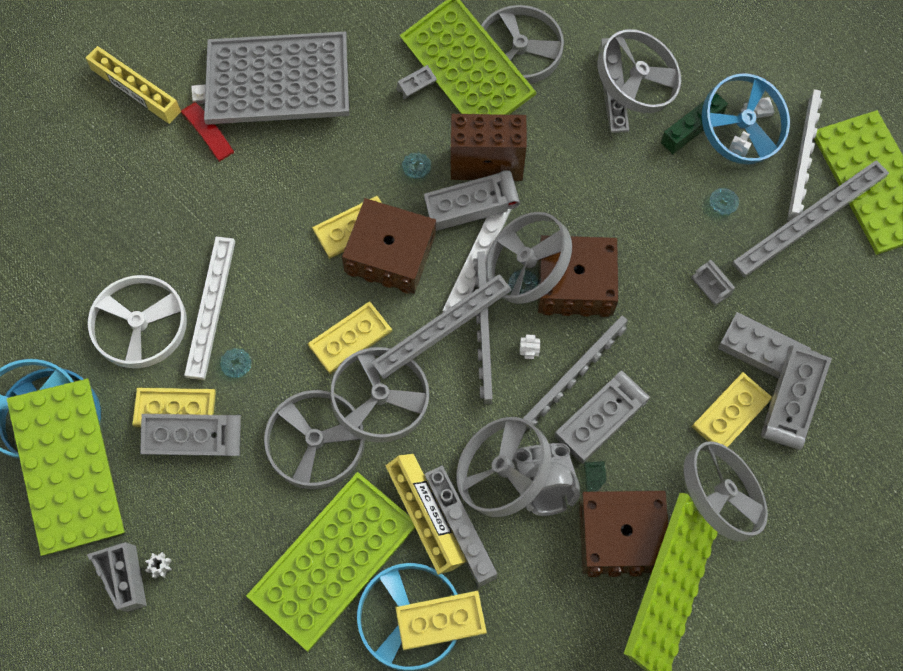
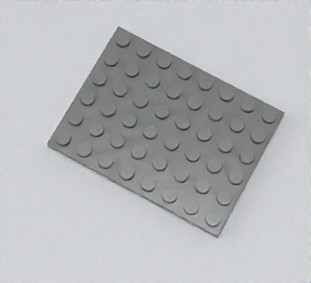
M346 32L208 39L205 124L349 116Z

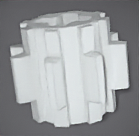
M526 335V338L521 337L520 355H525V359H534V356H539L540 339L535 338V335Z
M163 552L158 554V556L152 553V558L145 561L149 565L146 572H152L154 579L157 576L159 577V575L165 578V573L172 571L169 567L172 560L170 558L165 559ZM158 562H161L160 568L157 569V568H156V567L158 566L157 563H158Z

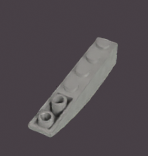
M609 38L601 39L599 52ZM615 40L609 43L607 47L606 64L610 76L621 89L624 85L620 45ZM603 85L611 133L629 132L627 107L616 101Z
M443 465L425 473L427 482L467 561L466 564L478 588L497 579V572Z

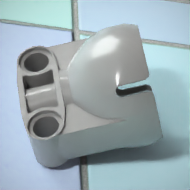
M563 443L549 444L551 467L548 478L539 494L526 506V509L529 512L532 511L535 515L550 516L561 513L567 509L565 496L567 504L573 506L580 497V485L569 455L570 449ZM541 445L518 448L512 460L515 470L532 481L540 466Z

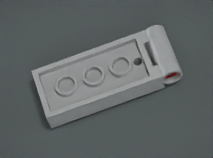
M507 170L424 194L429 217L436 219V231L508 212V209H515L520 205L512 173Z
M738 312L718 349L778 379L789 346L812 351L810 347Z
M789 346L764 421L765 425L761 433L762 438L797 450L803 448L832 358L796 346Z
M621 370L555 432L554 437L560 443L567 445L570 453L583 464L631 419L651 397Z
M142 414L140 454L239 456L241 415Z

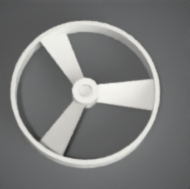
M144 275L122 278L110 284L97 296L88 317V331L94 346L107 360L126 368H144L166 359L179 346L187 325L185 307L177 292L166 282ZM139 283L154 284L171 292V294L143 312L134 311L132 313L111 297L119 289ZM99 309L126 319L133 329L126 360L114 358L99 347L95 337V320ZM181 312L180 326L172 342L160 353L142 360L141 331L145 330L150 322Z

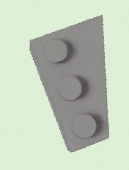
M124 542L87 554L89 560L93 562L98 576L104 582L105 589L117 610L129 612L147 606L135 545Z

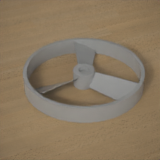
M525 5L508 6L495 11L482 23L481 26L486 30L493 22L502 18L513 36L512 49L505 54L510 61L515 54L522 55L525 52L555 60L549 67L538 73L524 75L529 84L545 79L559 65L563 53L564 38L558 23L546 12ZM515 15H527L542 20L553 29L559 41L528 40L526 36L520 35Z
M622 30L612 35L599 52L597 66L604 87L616 101L628 109L640 113H655L667 107L678 95L681 87V73L678 63L671 51L654 36L639 30ZM624 39H633L646 44L660 55L668 68L649 67L643 61L636 63ZM615 40L635 64L630 69L631 77L621 89L613 81L606 64L607 47L609 43ZM643 79L672 88L670 99L662 104L651 105L636 101L635 97L640 82Z
M532 212L516 218L497 235L489 249L485 263L486 280L488 282L495 277L496 262L502 248L505 246L517 254V260L524 266L511 294L505 295L502 298L516 304L528 303L539 299L560 281L569 265L572 253V240L569 231L554 216L544 212ZM551 221L557 223L560 230L531 249L525 247L516 234L518 230L533 222ZM561 252L558 262L550 275L536 288L519 295L525 268H532L539 259Z
M367 348L352 354L340 364L332 379L330 400L335 417L348 432L358 438L371 442L395 441L411 433L422 421L429 402V386L426 376L413 359L406 363V365L420 379L424 393L389 390L385 384L380 383L379 373L372 361L375 360V356L383 355L390 348ZM359 360L373 386L371 398L344 418L335 402L334 387L343 370ZM387 402L420 414L410 426L395 433L373 434L358 429L376 404L382 405Z
M310 390L291 396L275 409L266 426L264 444L271 465L284 480L305 489H322L341 482L353 472L362 457L365 440L354 436L341 424L324 431L311 429L294 403L313 397L330 399V392ZM334 394L335 401L344 405L351 412L355 410L347 400ZM279 415L305 435L308 445L293 478L284 474L275 465L270 453V434ZM361 423V425L358 427V429L364 431L363 425H362V423ZM361 439L358 453L345 471L330 480L309 483L316 449L321 448L324 443Z
M517 417L501 418L481 428L467 443L457 467V486L464 501L481 514L491 517L508 516L526 507L539 494L549 475L551 450L546 437L529 421ZM527 427L536 432L541 444V462L533 481L515 470L514 463L512 462ZM504 429L500 453L493 460L492 469L467 477L470 462L480 445L492 434ZM496 472L501 477H508L521 495L505 506L486 509L480 508L473 503L469 496L468 488Z
M704 442L691 450L684 461V478L691 499L703 518L721 535L734 541H746L761 533L767 523V504L763 491L747 464L734 451L717 442ZM699 451L710 452L721 481L720 484L714 487L715 493L708 497L701 486L697 473V456ZM715 455L724 460L735 471L750 497L738 491L736 485L730 479L724 481ZM726 501H729L754 524L752 532H744L735 528L719 514Z

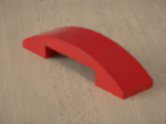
M196 102L181 110L182 115L190 125L192 124L219 162L234 153L215 124H205V111Z

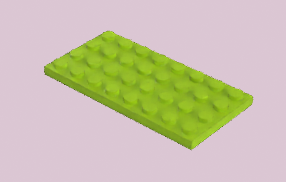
M460 0L444 1L399 35L422 66H429L437 79L435 82L461 114L510 115L536 95L533 87Z
M878 110L817 129L814 140L839 186L876 160L889 172L887 177L850 202L849 205L876 255L902 247L903 155Z
M89 379L6 398L41 556L125 534Z
M357 472L246 596L309 652L414 531L415 526L406 512Z
M679 493L624 651V655L645 671H672V663L674 657L678 654V645L685 633V624L692 612V603L694 597L698 594V585L705 573V564L707 558L711 555V546L718 533L703 518L691 497L685 493Z

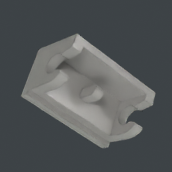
M427 65L399 80L396 89L399 93H403V99L405 100L408 96L424 87L434 84L437 79Z
M712 260L696 270L697 273L691 277L715 306L731 296L735 289L733 284Z

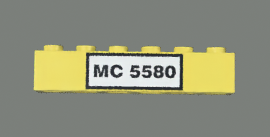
M97 46L86 57L92 71L168 124L181 113L177 100Z
M414 454L397 456L386 465V468L438 575L453 571L467 561Z

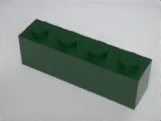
M715 92L711 101L710 113L724 114L728 103ZM704 101L664 131L661 144L672 154L676 153L704 131L702 124Z

